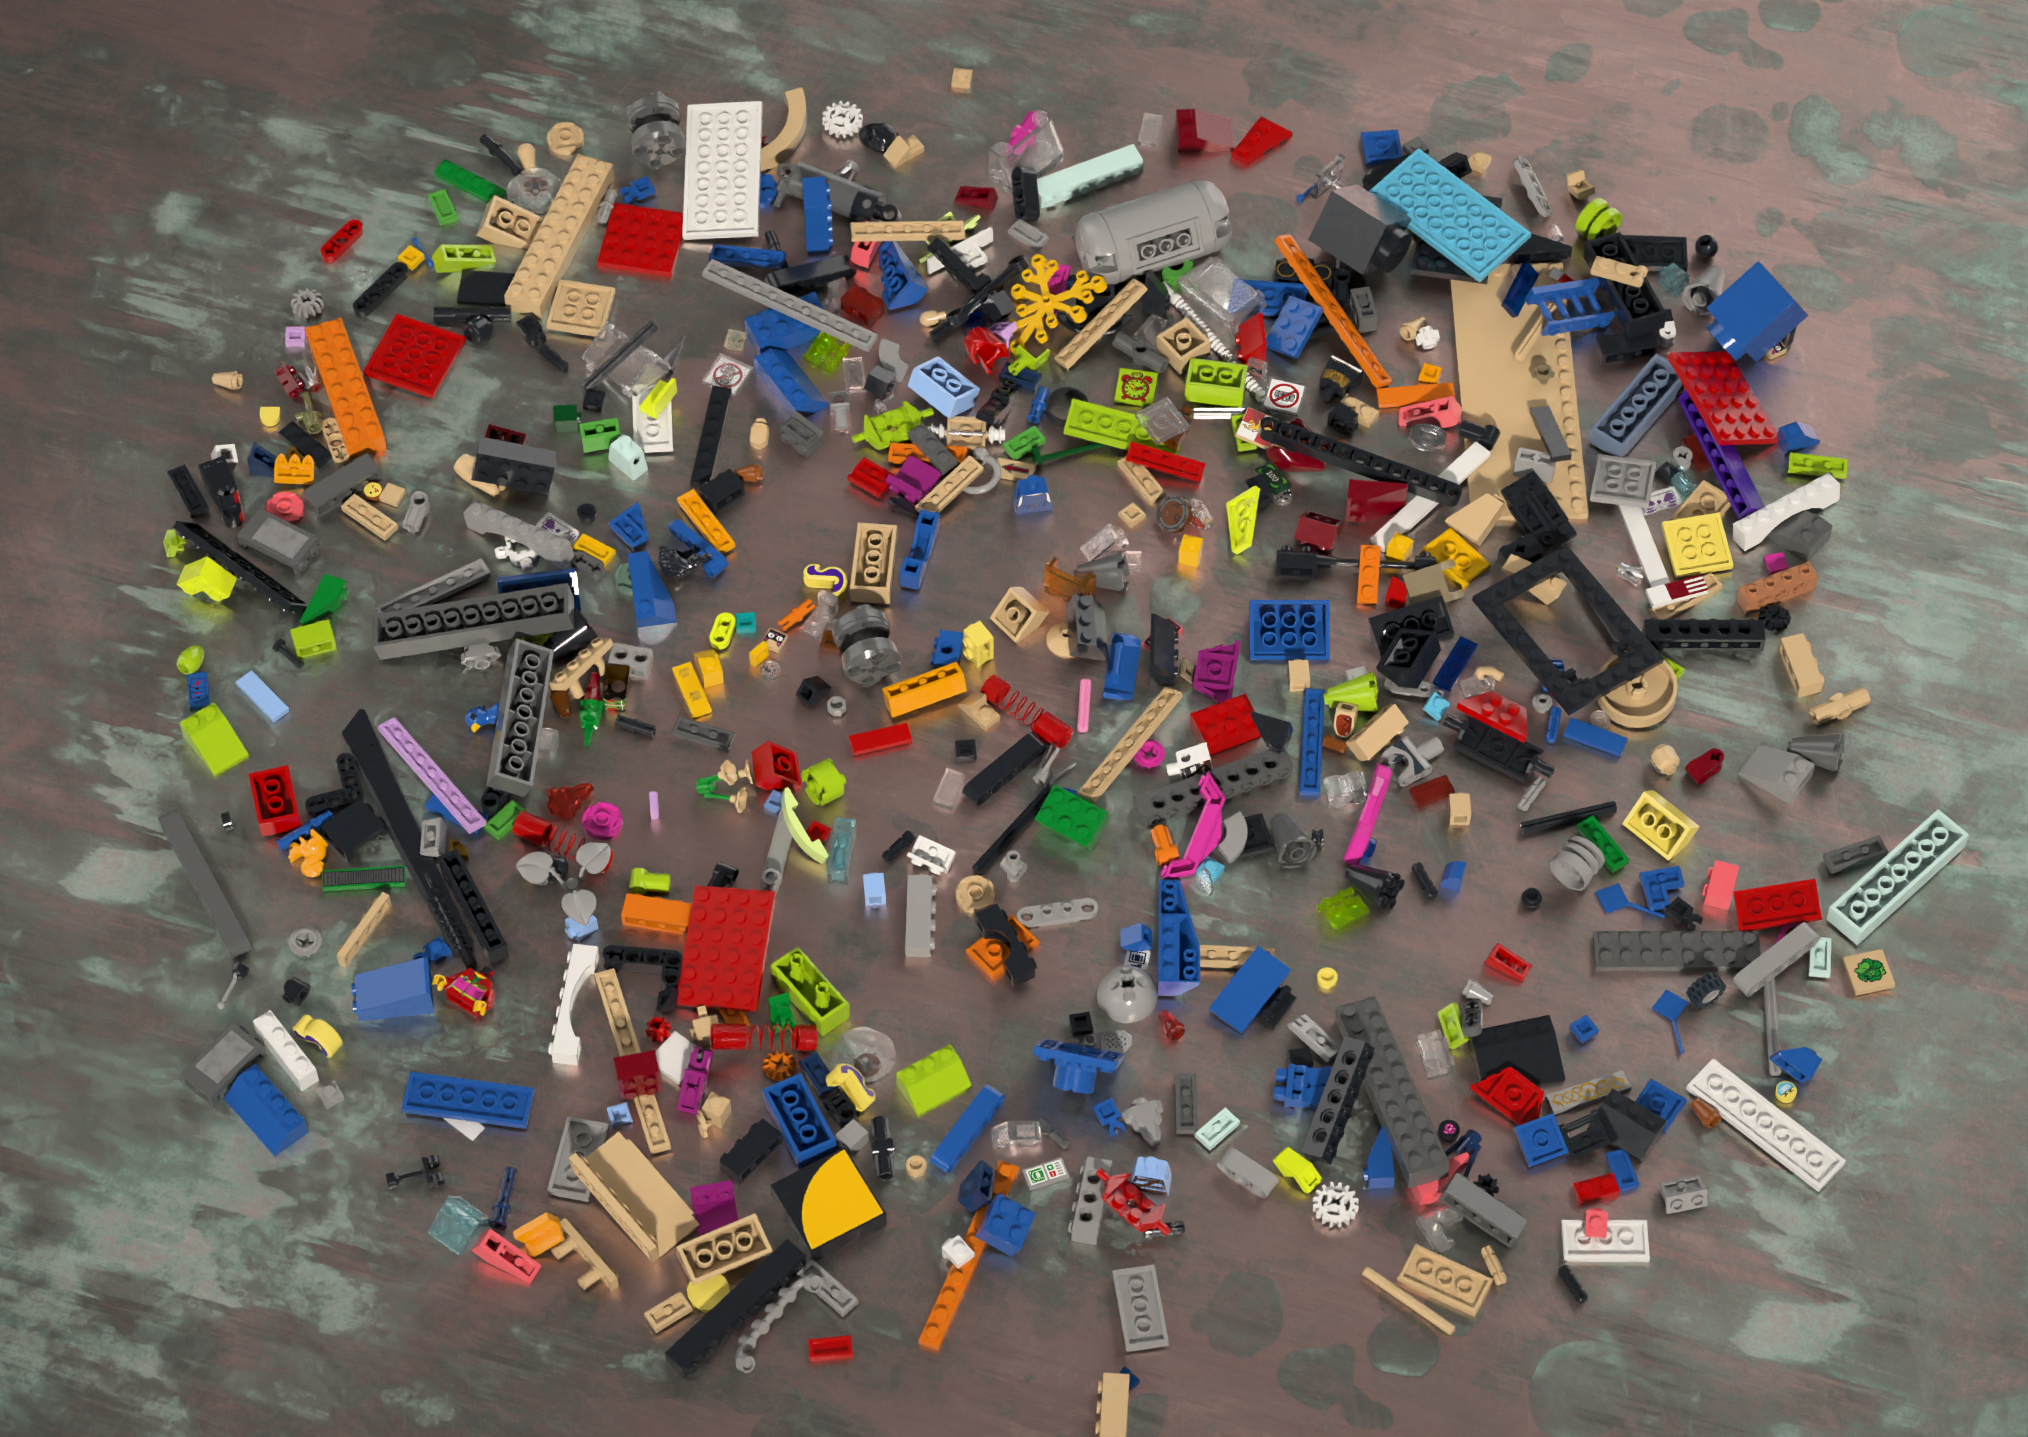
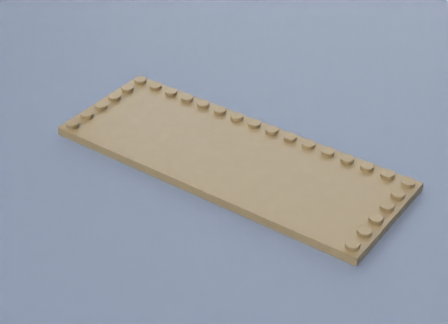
M1563 263L1500 264L1489 274L1487 284L1450 279L1462 422L1463 420H1468L1484 427L1486 425H1493L1501 433L1493 449L1489 451L1491 452L1490 457L1467 477L1468 499L1470 504L1486 493L1492 496L1496 494L1504 500L1503 503L1506 509L1498 520H1515L1508 509V503L1500 492L1503 488L1522 478L1513 476L1519 447L1548 453L1530 415V408L1541 406L1550 407L1571 452V460L1556 462L1552 483H1542L1548 488L1568 519H1588L1570 332L1559 333L1555 336H1542L1541 334L1523 361L1520 362L1514 359L1515 351L1542 313L1538 305H1527L1525 301L1527 294L1534 287L1559 284L1558 281L1548 275L1554 267L1564 272ZM1563 299L1562 301L1568 311L1567 299ZM1551 301V302H1545L1546 305H1547L1548 303L1555 304V302H1552V301ZM1558 309L1553 316L1554 321L1563 320ZM1541 364L1548 365L1551 371L1555 373L1554 377L1550 378L1545 385L1540 384V381L1531 376V373L1536 371L1537 366ZM1463 438L1464 452L1475 442Z

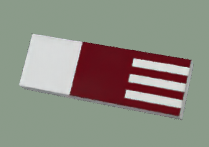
M1702 574L1648 588L1645 594L1653 609L1708 594L1709 589Z

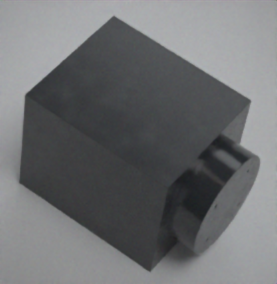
M1356 184L1331 191L1308 240L1362 275L1378 270L1390 273L1400 264L1410 247L1412 236L1406 232V229L1412 218Z

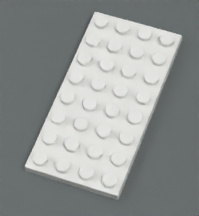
M762 101L688 105L683 211L684 240L759 236Z

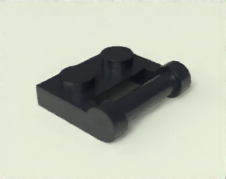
M1597 1108L1582 1118L1566 1125L1564 1123L1559 1125L1573 1161L1612 1144ZM1593 1121L1595 1122V1127L1570 1137L1569 1132Z

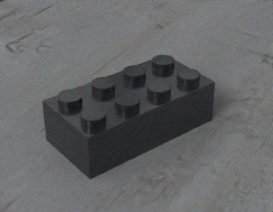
M480 437L473 463L471 480L548 495L555 470L557 451Z

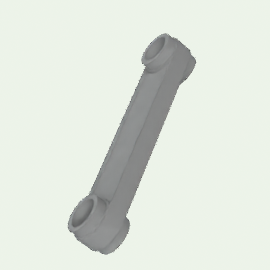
M782 808L779 812L764 871L774 868L779 870L783 876L793 837L785 823ZM761 880V890H764V891H775L776 894H777V892H778L780 886H779L777 889L770 890V889L765 888V887L762 885V880Z

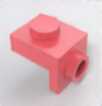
M1601 1208L1586 1210L1584 1215V1237L1606 1239L1608 1212L1603 1211Z

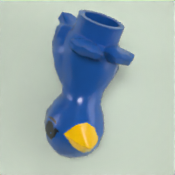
M500 702L494 704L488 710H485V706L471 708L466 713L465 721L474 733L486 724L496 725Z

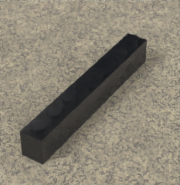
M786 1239L665 1352L666 1362L683 1378L688 1374H693L704 1359L708 1360L719 1345H724L735 1330L739 1331L750 1316H755L765 1302H770L780 1288L786 1287L790 1283L791 1278L806 1265V1254L790 1240Z

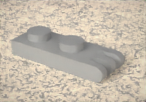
M1302 1014L1299 1018L1288 1024L1289 1029L1327 1063L1337 1057L1341 1046L1307 1015Z

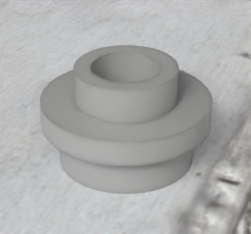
M1545 693L1536 694L1533 697L1532 705L1540 713L1547 712L1552 707V698Z

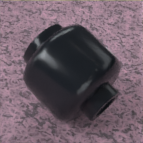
M479 316L466 323L464 336L473 344L482 343L491 338L493 325L486 318Z

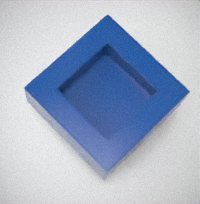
M1587 1015L1571 1023L1569 1029L1581 1044L1596 1036L1599 1032V1029Z

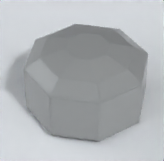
M832 696L827 701L828 713L833 716H841L846 711V700L841 696Z

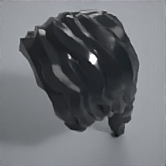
M661 546L659 548L661 552L659 553L658 562L666 577L683 578L705 564L706 560L711 558V554L704 553L701 556L695 557L697 551L693 549L682 552L677 549L669 550V547Z

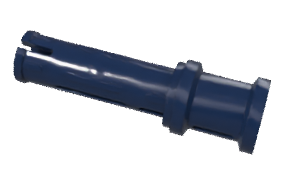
M514 1167L504 1168L498 1198L492 1205L493 1214L488 1225L495 1230H505L508 1225L506 1220L511 1212V1205L509 1203L517 1174V1169ZM507 1182H508L509 1184H508V1188H507V1193H504V1192H505V1188H506V1184H507Z

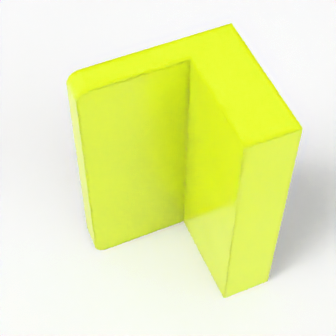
M671 378L668 383L660 380L639 406L640 411L657 419L677 393L676 379Z

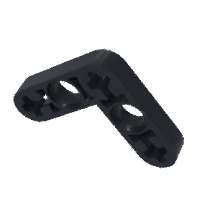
M342 753L336 759L343 789L311 796L306 800L305 806L310 816H319L327 810L331 813L344 810L358 799L364 801V793L353 755ZM343 761H347V762H348V765H349V769H348V770H345V766H344ZM348 776L356 778L352 783L345 782V779ZM355 789L357 795L356 799L352 797L351 790ZM332 798L340 799V802L336 805L329 803ZM313 804H317L316 809L313 808Z

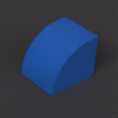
M1454 861L1448 863L1445 866L1440 887L1460 892L1465 875L1466 862Z
M1140 922L1120 929L1121 948L1128 951H1147L1153 949L1152 930Z

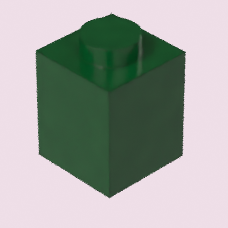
M577 404L553 405L555 432L578 431V424L582 423L581 412H577Z

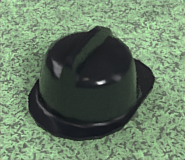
M870 123L861 128L859 132L861 143L882 153H885L896 137L899 136L894 127L888 123Z

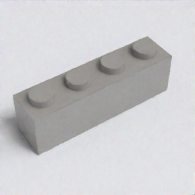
M908 875L905 957H930V951L935 949V937H931V932H935V919H932V914H936V901H932V896H936L937 884L933 883L932 875Z

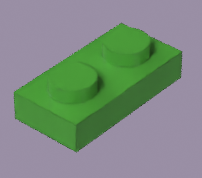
M1034 425L1003 443V449L1015 461L1031 452L1032 447H1039L1045 444L1046 438Z

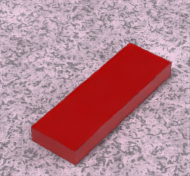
M906 722L850 735L849 742L853 756L912 743V737Z

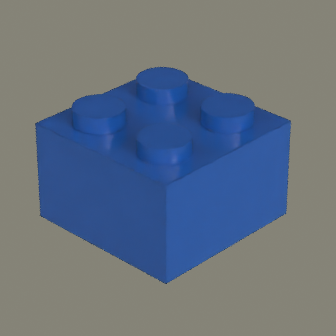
M999 1193L988 1205L975 1237L1012 1257L1021 1249L1036 1213Z

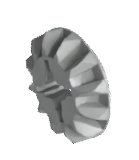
M301 927L291 934L289 947L293 954L295 953L299 957H309L313 953L317 954L318 949L322 947V937L312 927ZM309 937L310 944H306L303 948L302 942H305Z

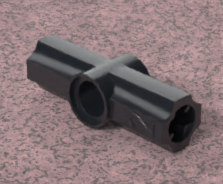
M1334 257L1333 296L1341 308L1349 306L1351 267Z
M875 1116V1118L870 1119L876 1176L877 1179L888 1181L895 1177L893 1139L890 1137L888 1118Z

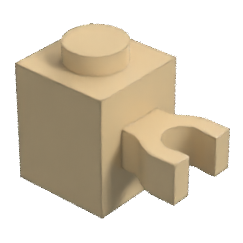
M705 1005L697 1007L699 1019L692 1020L693 1028L690 1029L692 1041H696L699 1047L710 1045L711 1024H719L717 1014L708 1016Z

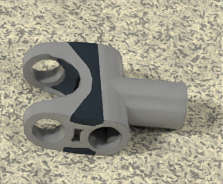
M1435 736L1418 746L1409 737H1406L1389 747L1381 755L1380 761L1385 765L1400 763L1406 767L1405 772L1397 779L1399 785L1405 787L1418 782L1431 773L1433 767L1428 760L1444 752V747L1439 738Z

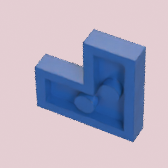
M1680 866L1639 873V879L1649 911L1666 909L1670 905L1666 890L1682 888L1685 884Z

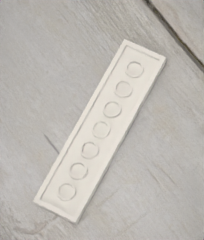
M1714 1058L1686 1087V1090L1692 1095L1717 1109L1723 1119L1818 1192L1846 1163L1844 1158Z

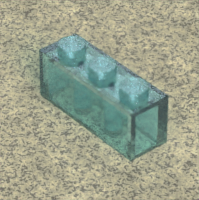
M835 817L827 867L828 882L848 884L856 837V819Z

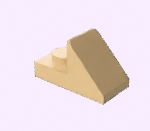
M914 134L905 140L899 135L883 154V157L895 169L924 152L925 146Z
M973 692L958 704L985 731L1000 720V715L987 704L986 694Z

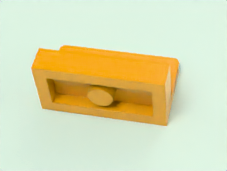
M547 1212L513 1231L514 1238L525 1243L528 1256L531 1258L536 1257L565 1239L559 1217Z

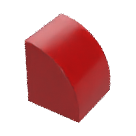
M1392 576L1386 594L1385 606L1400 609L1406 606L1407 589L1401 580Z

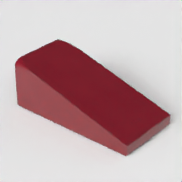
M960 186L955 202L986 210H994L998 194L995 188Z

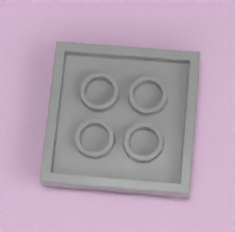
M1598 454L1590 501L1649 509L1657 461Z

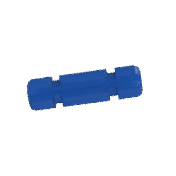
M1553 706L1551 708L1545 738L1547 743L1554 744L1556 742L1562 712L1560 707Z

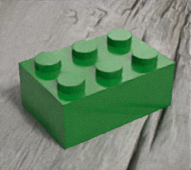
M1054 784L1034 820L1041 827L1092 852L1111 817L1107 811Z

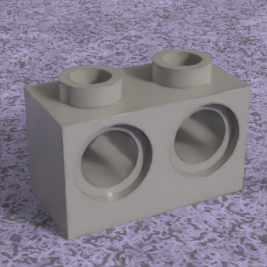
M613 643L608 666H629L630 677L649 679L654 660L653 650L645 646L637 647L626 643Z

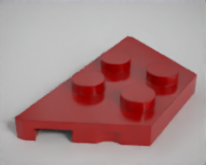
M1493 691L1458 702L1456 709L1523 743L1526 742L1527 708Z
M1511 1066L1469 1087L1472 1092L1518 1126L1540 1117L1544 1091Z

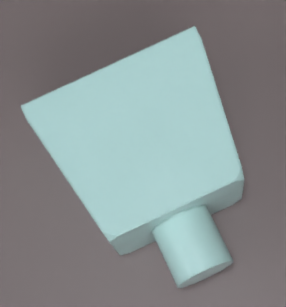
M623 434L611 443L609 447V461L630 479L635 481L648 470L642 448L632 441L629 436Z

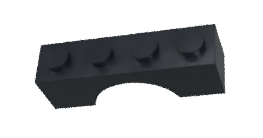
M996 903L976 912L975 924L984 939L999 940L1009 948L1010 954L1004 961V973L1014 988L1035 978L1037 965L1035 960L1027 955V948L1024 942H1020L1017 938L1018 934L1013 925L1010 926L1008 923V916L1005 910H1001Z

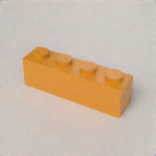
M954 662L884 687L882 691L885 705L893 718L966 692L967 689L964 673L958 663Z

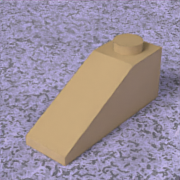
M1511 554L1501 570L1510 576L1532 563ZM1555 575L1528 591L1548 605L1560 596L1567 583Z

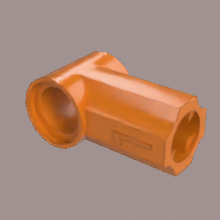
M1157 825L1151 829L1150 834L1155 846L1158 866L1167 865L1170 861L1179 860L1176 844L1172 842L1168 827Z

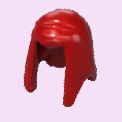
M985 327L971 329L964 338V346L974 364L979 363L978 358L975 356L977 353L988 375L992 374V367L997 359L1009 357L1007 346Z

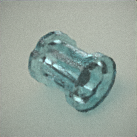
M1684 471L1676 473L1671 479V484L1677 486L1684 497L1689 496L1696 488V484L1686 477Z

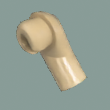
M1478 666L1473 674L1478 680H1483L1484 675H1487L1499 682L1504 676L1503 672L1492 666Z

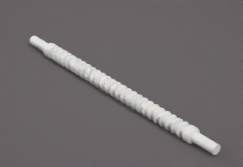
M1163 281L1162 284L1169 292L1168 296L1171 299V303L1211 341V348L1214 349V352H1217L1223 362L1240 364L1233 357V354H1230V351L1227 350L1224 344L1220 343V340L1211 332V329L1204 325V321H1201V318L1195 314V311L1191 310L1192 308L1188 306V303H1185L1179 293H1175L1166 281ZM1247 372L1246 388L1253 393V396H1256L1255 398L1259 403L1264 404L1267 393L1262 390V387H1259L1256 380L1249 376V372ZM1266 406L1273 415L1278 412L1277 408Z

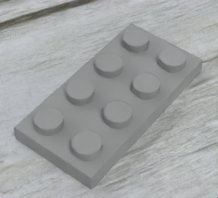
M567 1116L547 1188L548 1195L589 1202L591 1192L572 1171L569 1157L576 1153L579 1157L584 1156L586 1158L604 1144L609 1130L608 1123Z
M1155 1265L1112 1270L1126 1352L1169 1346Z

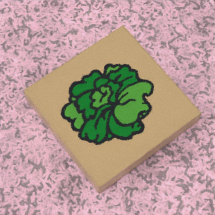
M1883 949L1842 958L1855 996L1895 987V981Z

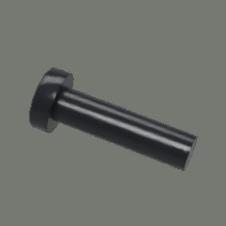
M279 639L274 643L272 649L275 652L280 651L299 669L303 667L304 662L285 646L283 639Z

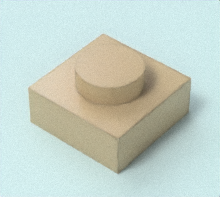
M954 68L951 87L970 89L973 75L972 70Z
M1475 149L1468 160L1471 169L1483 174L1490 164L1492 156Z

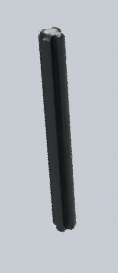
M1050 786L1045 787L972 866L976 874H982L1039 812L1052 789Z

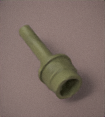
M305 391L302 395L306 410L295 414L298 422L303 420L309 433L316 434L323 428L322 416L320 412L314 411L310 392Z

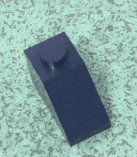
M984 1160L978 1162L960 1185L958 1201L970 1212L991 1203L996 1171Z

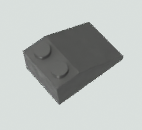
M1803 510L1785 519L1767 537L1802 561L1807 562L1828 541L1833 525L1817 514Z

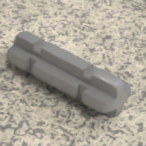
M1537 777L1533 781V784L1525 792L1523 798L1519 800L1518 809L1524 812L1528 810L1530 804L1539 795V791L1544 788L1546 783L1544 779Z

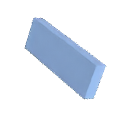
M252 670L236 681V685L273 723L290 712L289 708Z

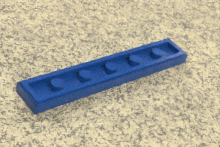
M1305 688L1299 795L1320 796L1324 689Z

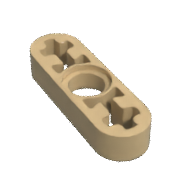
M325 419L322 422V431L333 462L337 467L350 464L351 458L350 454L348 455L336 419ZM328 426L333 427L334 433L331 434ZM334 440H340L341 444L338 446L331 445V442ZM338 452H342L343 460L339 458Z

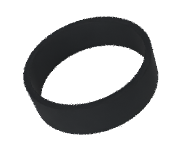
M1062 387L1056 389L1047 398L1046 415L1051 423L1060 428H1065L1066 420L1055 417L1050 412L1049 405L1054 399L1067 395L1088 402L1086 395L1076 388Z

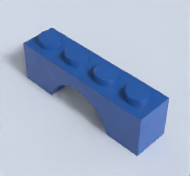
M921 509L915 526L911 550L908 557L904 558L899 572L900 586L919 590L940 529L939 513Z

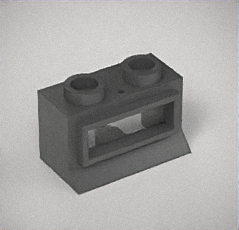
M796 410L791 418L779 427L781 440L786 444L789 443L799 454H804L808 458L824 445V431Z

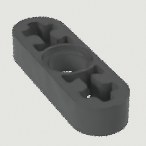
M1472 999L1463 1004L1462 1029L1466 1037H1474L1482 1033L1484 1011L1481 1000Z

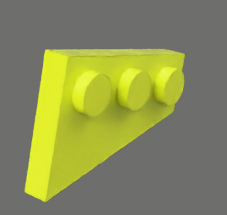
M1253 486L1226 503L1231 548L1235 554H1239L1252 546L1260 488L1257 486Z

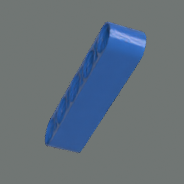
M986 1084L934 1151L930 1163L949 1174L1000 1108L1005 1099V1094Z

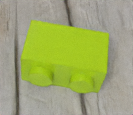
M329 619L290 629L292 641L299 659L337 649Z

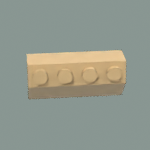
M755 1213L676 1246V1255L685 1274L693 1285L773 1252Z

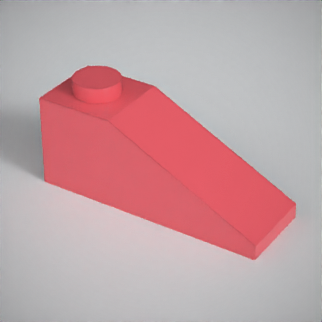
M1453 396L1399 409L1400 426L1414 427L1419 424H1429L1439 428H1447L1461 424L1462 408Z
M1468 1152L1448 1160L1449 1177L1411 1188L1420 1206L1426 1203L1432 1204L1440 1198L1455 1174H1460L1468 1165Z
M491 1228L480 1235L471 1249L472 1252L489 1264L529 1284L542 1266Z

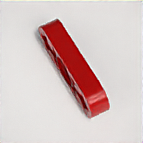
M357 219L348 221L321 247L320 251L323 261L327 263L336 261L363 235L361 221ZM340 238L347 239L343 244L337 242Z

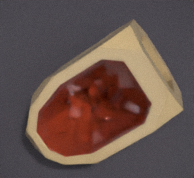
M1341 702L1337 705L1334 729L1340 738L1349 737L1355 729L1358 706L1353 703Z

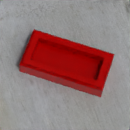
M851 1335L808 1339L810 1362L853 1358Z

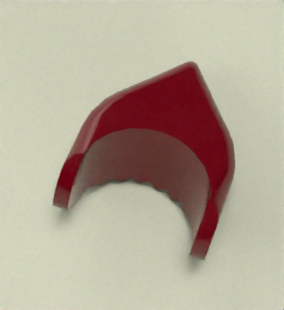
M1294 418L1290 422V424L1312 431L1299 418ZM1302 440V441H1301L1302 443H1305V444L1308 443V441H1306V440ZM1271 446L1267 450L1268 458L1285 472H1322L1325 470L1323 461L1295 451L1288 452L1278 446Z

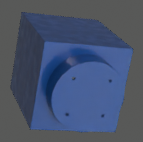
M1757 261L1706 307L1715 317L1706 328L1736 361L1748 353L1757 362L1809 315L1771 273Z

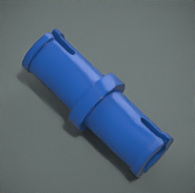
M1044 386L1039 387L1035 399L1031 402L1032 408L1028 415L1030 422H1032L1035 416L1033 423H1038L1042 412L1046 409V401L1050 394V390L1047 387L1045 393H1043Z

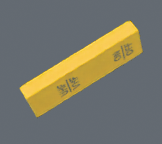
M691 662L673 667L672 672L692 718L711 713L712 709Z

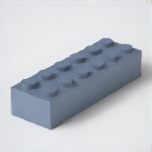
M1658 354L1652 357L1592 426L1589 436L1591 444L1611 456L1625 457L1684 388L1668 360Z

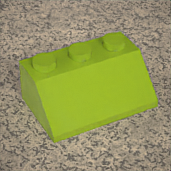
M1190 358L1184 401L1242 407L1248 365Z
M950 1044L896 1073V1085L917 1116L972 1087L961 1059Z

